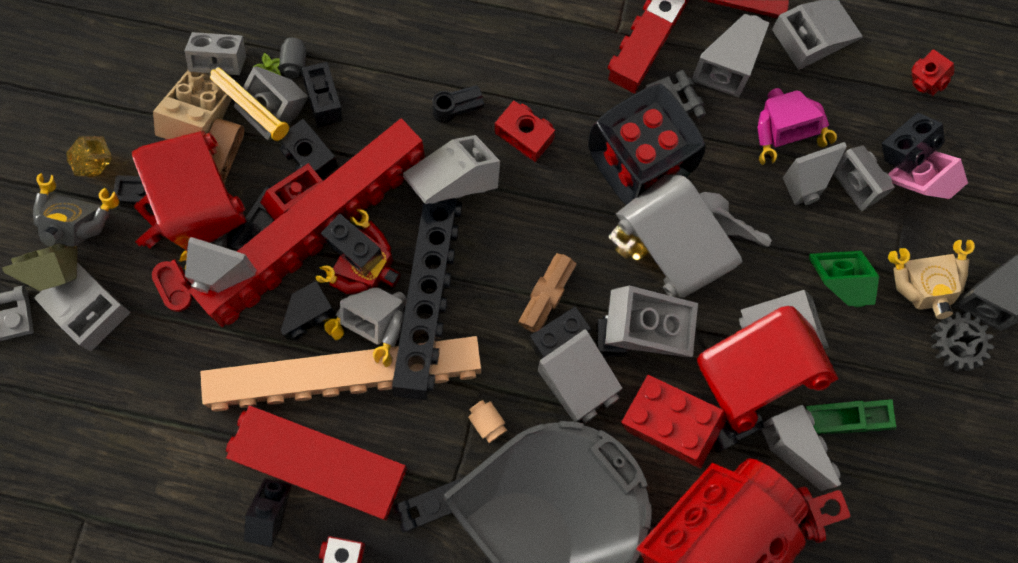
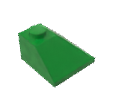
M862 251L809 254V259L823 283L844 303L854 307L875 305L879 275Z

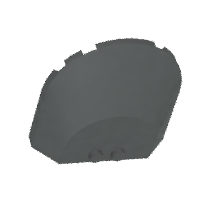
M572 421L539 424L519 433L443 495L445 502L458 522L491 563H635L640 556L636 548L646 538L651 524V504H649L646 489L647 482L631 453L606 432L598 431L584 426L583 423Z

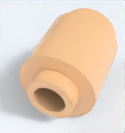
M482 400L469 409L472 413L468 416L469 420L483 439L486 438L489 443L507 432L504 426L506 424L491 401L485 404Z

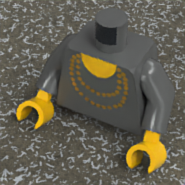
M40 173L36 180L41 191L36 194L33 207L34 225L38 227V235L43 244L53 246L55 243H60L68 246H77L86 239L97 236L102 232L110 215L108 211L119 205V198L115 192L109 198L110 193L106 188L102 189L99 193V198L103 203L102 206L57 194L49 196V193L53 192L56 188L53 175H51L50 181L44 183V176Z

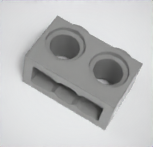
M192 32L184 50L189 72L210 73L213 69L215 70L219 67L229 75H240L246 59L243 36Z

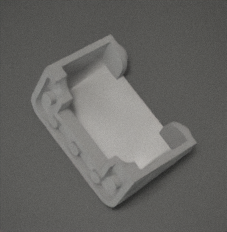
M665 174L616 213L620 219V228L627 235L632 234L640 238L665 274L666 278H664L665 285L663 289L668 296L683 299L734 270L742 263L739 252L694 185L684 176Z

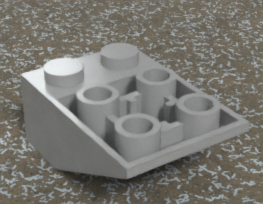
M819 0L801 4L779 15L772 29L798 70L863 37L839 0Z
M476 135L449 141L405 171L403 177L425 204L437 203L442 200L460 198L469 194L497 189L500 160Z
M78 262L77 279L42 290L34 297L76 343L90 352L131 313Z
M803 405L774 416L763 423L765 428L761 429L770 450L819 490L823 491L842 485L839 480L841 477L839 469L833 462H830L826 454L828 451L824 439L817 435L813 427L815 425L814 418L809 410H805Z

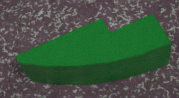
M892 399L806 406V409L810 411L814 418L815 425L813 427L817 434L896 429Z

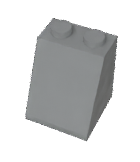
M744 14L701 54L692 81L739 98L752 72L769 22L762 20L758 16Z
M805 290L741 310L743 317L739 318L743 329L780 307L793 306L814 327L823 348H828L813 297Z
M586 329L539 362V374L574 422L582 420L585 424L598 414L595 411L603 404L608 408L620 399L617 394L623 388Z

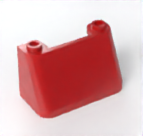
M203 130L144 145L132 151L134 163L159 228L170 241L185 250H188L190 237L210 243L247 222L243 214L245 207L239 197H233L227 192L213 159V155L217 153L216 147H218V142L212 133H206Z
M783 306L705 350L697 358L699 368L724 411L731 427L738 433L748 431L754 427L758 421V415L755 410L804 384L809 389L823 390L830 383L838 380L814 327L793 306Z

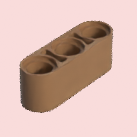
M217 118L209 132L213 134L218 142V147H216L217 153L213 155V159L225 184L244 136V126Z

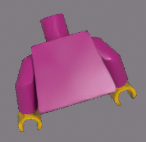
M775 88L768 93V99L765 101L764 110L760 113L757 127L760 146H763V152L759 156V162L762 165L765 164L764 154L771 156L772 164L777 158V153L774 149H771V144L776 148L818 134L820 135L817 138V143L821 148L826 147L828 144L825 136L829 139L830 144L836 141L837 134L833 130H828L829 122L820 103L807 98L801 91L797 90L784 94L780 88Z

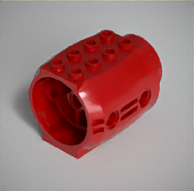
M747 459L734 472L712 463L636 550L644 558V563H792L806 545L805 537L798 525L807 515L808 506L801 494L789 481L777 471L758 460Z

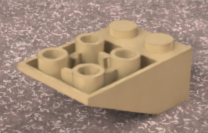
M187 70L153 111L155 135L171 139L202 130L209 133L213 122L217 118L223 119L232 98L210 79V73L189 72Z

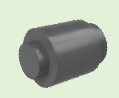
M287 38L281 45L279 71L288 78H297L302 75V67H305L307 49L302 40Z

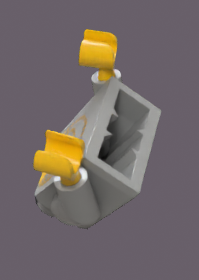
M372 288L358 294H352L340 301V309L335 314L337 318L330 319L325 323V331L335 340H339L345 333L341 326L343 325L377 345L383 342V346L377 347L373 351V358L378 364L380 358L384 356L382 363L385 367H389L393 361L389 351L391 346L395 347L400 336L404 319V306L407 299L402 292H396L391 295L380 288Z

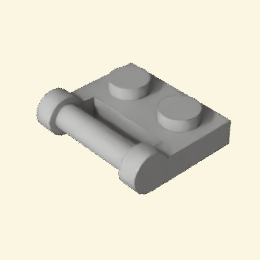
M24 285L14 287L12 291L0 293V304L17 301L18 307L0 311V341L34 333L28 291Z

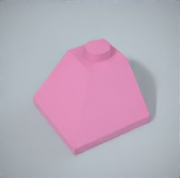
M934 151L921 165L917 166L910 173L897 167L888 173L893 184L923 195L947 199L952 198L968 184L961 159Z

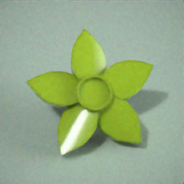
M264 53L262 56L263 64L253 66L281 76L278 70L279 58L272 59L271 61L270 57Z

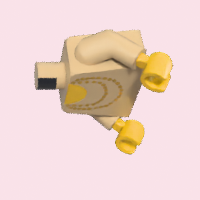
M957 240L953 244V250L958 254L957 258H955L954 254L909 260V251L901 248L899 250L900 259H898L897 252L891 251L888 259L896 265L893 271L897 291L911 301L915 308L919 310L933 308L937 319L950 317L953 314L950 305L955 303L965 288L969 268V259L966 257L967 254L973 252L975 248L974 242L967 240L966 249L963 251L961 249L962 240Z

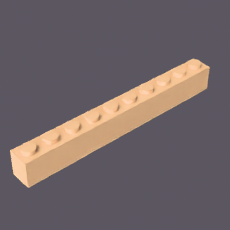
M477 336L436 341L435 348H440L438 365L432 366L431 374L436 375L435 383L448 382L450 377L460 376V380H469L476 378V374H481ZM399 346L390 348L389 353L393 361L389 367H385L382 363L384 356L380 358L377 364L373 358V351L375 349L200 371L202 404L211 408L212 411H225L231 405L248 408L249 405L255 407L256 402L267 401V404L284 403V399L295 397L296 401L310 400L312 395L323 394V397L339 396L340 391L350 390L351 394L367 392V388L378 387V390L392 389ZM418 363L410 367L413 371H420L424 368L422 364Z

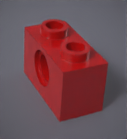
M513 101L495 122V134L534 162L540 158L554 141L555 129L553 125L546 119H539L535 116L527 105H520L516 101ZM522 127H530L532 131L524 133L520 129Z
M308 163L266 190L260 203L275 221L322 183L323 180Z

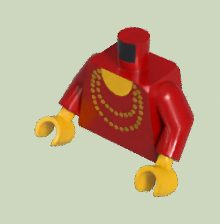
M357 209V212L362 216L361 221L357 222L354 217H350V222L353 225L362 226L360 231L381 249L383 259L364 277L340 256L333 268L330 266L319 267L326 271L327 277L316 276V280L320 283L329 282L330 286L345 294H358L372 288H378L381 281L391 287H395L401 273L390 268L393 262L391 247L382 231L372 221H368L369 216L367 212Z

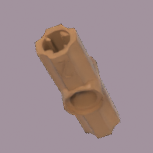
M556 253L545 275L540 277L530 296L531 300L520 317L518 324L534 333L544 326L551 310H554L565 291L564 287L577 263L564 254Z

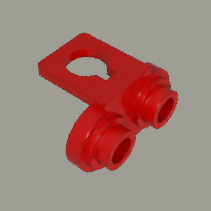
M146 195L134 205V208L152 227L143 233L135 243L139 247L146 245L150 249L161 239L159 234L163 237L165 235L159 228L155 215L148 213L145 208L146 203L150 204Z
M175 259L171 262L164 261L157 264L152 271V279L164 304L175 312L187 309L192 301V295L188 291L192 288V285L185 277L183 267Z
M807 487L797 488V491L804 498L808 506L805 523L801 524L803 534L807 540L812 539L817 543L826 541L824 526L850 518V512L840 490L812 498ZM832 499L838 502L840 511L838 515L830 516L827 513L821 514L819 508L824 507L825 502Z

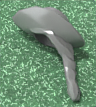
M710 192L700 193V196L726 235H739L761 246H770L772 240L768 234L754 230L752 226L746 225L744 221L735 219L729 213V201L723 196Z

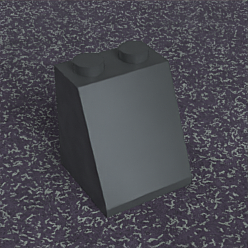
M1018 254L999 265L957 298L952 307L964 313H970V316L973 318L980 317L981 322L999 331L1018 323Z

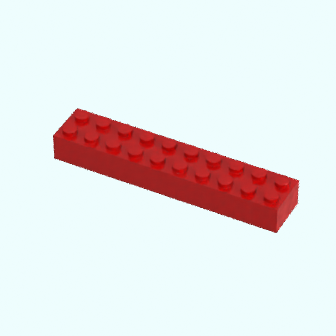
M402 118L399 119L237 251L245 254L256 268L255 276L221 292L209 290L208 293H203L193 288L188 291L221 327L234 323L239 318L240 312L247 307L250 308L256 305L263 293L268 289H275L282 282V278L289 272L297 271L302 266V261L322 250L325 241L321 232L339 214L344 216L349 222L350 217H354L357 221L362 217L357 212V209L365 210L371 204L373 206L378 204L388 190L399 187L404 181L403 173L425 158L422 139Z

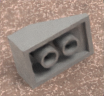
M633 286L613 289L610 296L605 344L630 350L693 357L698 303Z

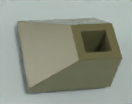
M59 243L12 258V264L2 267L7 275L42 291L77 279L78 248L77 246L66 247V245Z

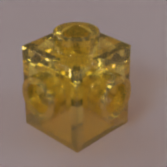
M79 136L66 153L67 162L71 166L74 176L96 177L102 173L112 160L104 136Z
M619 224L608 237L617 245L614 250L625 259L631 256L639 261L641 257L649 252L639 237L632 234L627 235L620 228Z

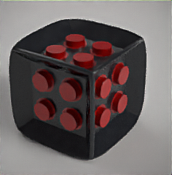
M661 83L643 89L608 110L592 125L588 139V148L595 164L625 205L637 198L665 174L681 175L687 178L698 168L706 150L703 137L693 120L675 96Z

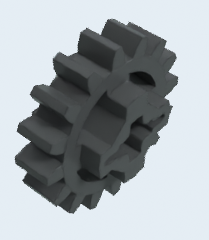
M955 312L951 317L941 319L942 323L940 322L934 326L938 332L933 333L931 338L937 340V343L932 345L931 348L939 350V353L936 355L937 359L942 357L946 359L944 362L945 367L954 364V371L961 370L962 368L965 371H970L974 367L978 368L984 365L983 361L990 359L991 356L986 351L994 349V346L988 343V340L993 338V335L985 333V330L989 327L988 325H979L980 317L971 320L970 313L967 312L961 316L959 312Z

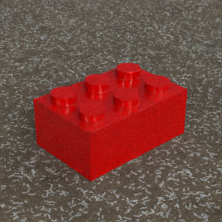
M647 375L621 423L628 433L701 469L727 420L722 409Z

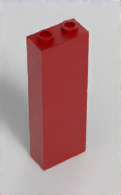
M250 405L247 411L241 413L237 426H239L238 432L235 437H231L226 447L227 459L387 521L407 471L406 465Z

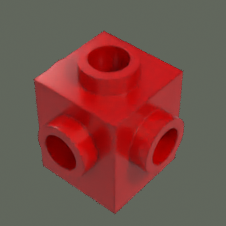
M934 49L924 59H919L912 68L913 86L919 92H927L931 96H934L938 90L943 91L954 75V63Z

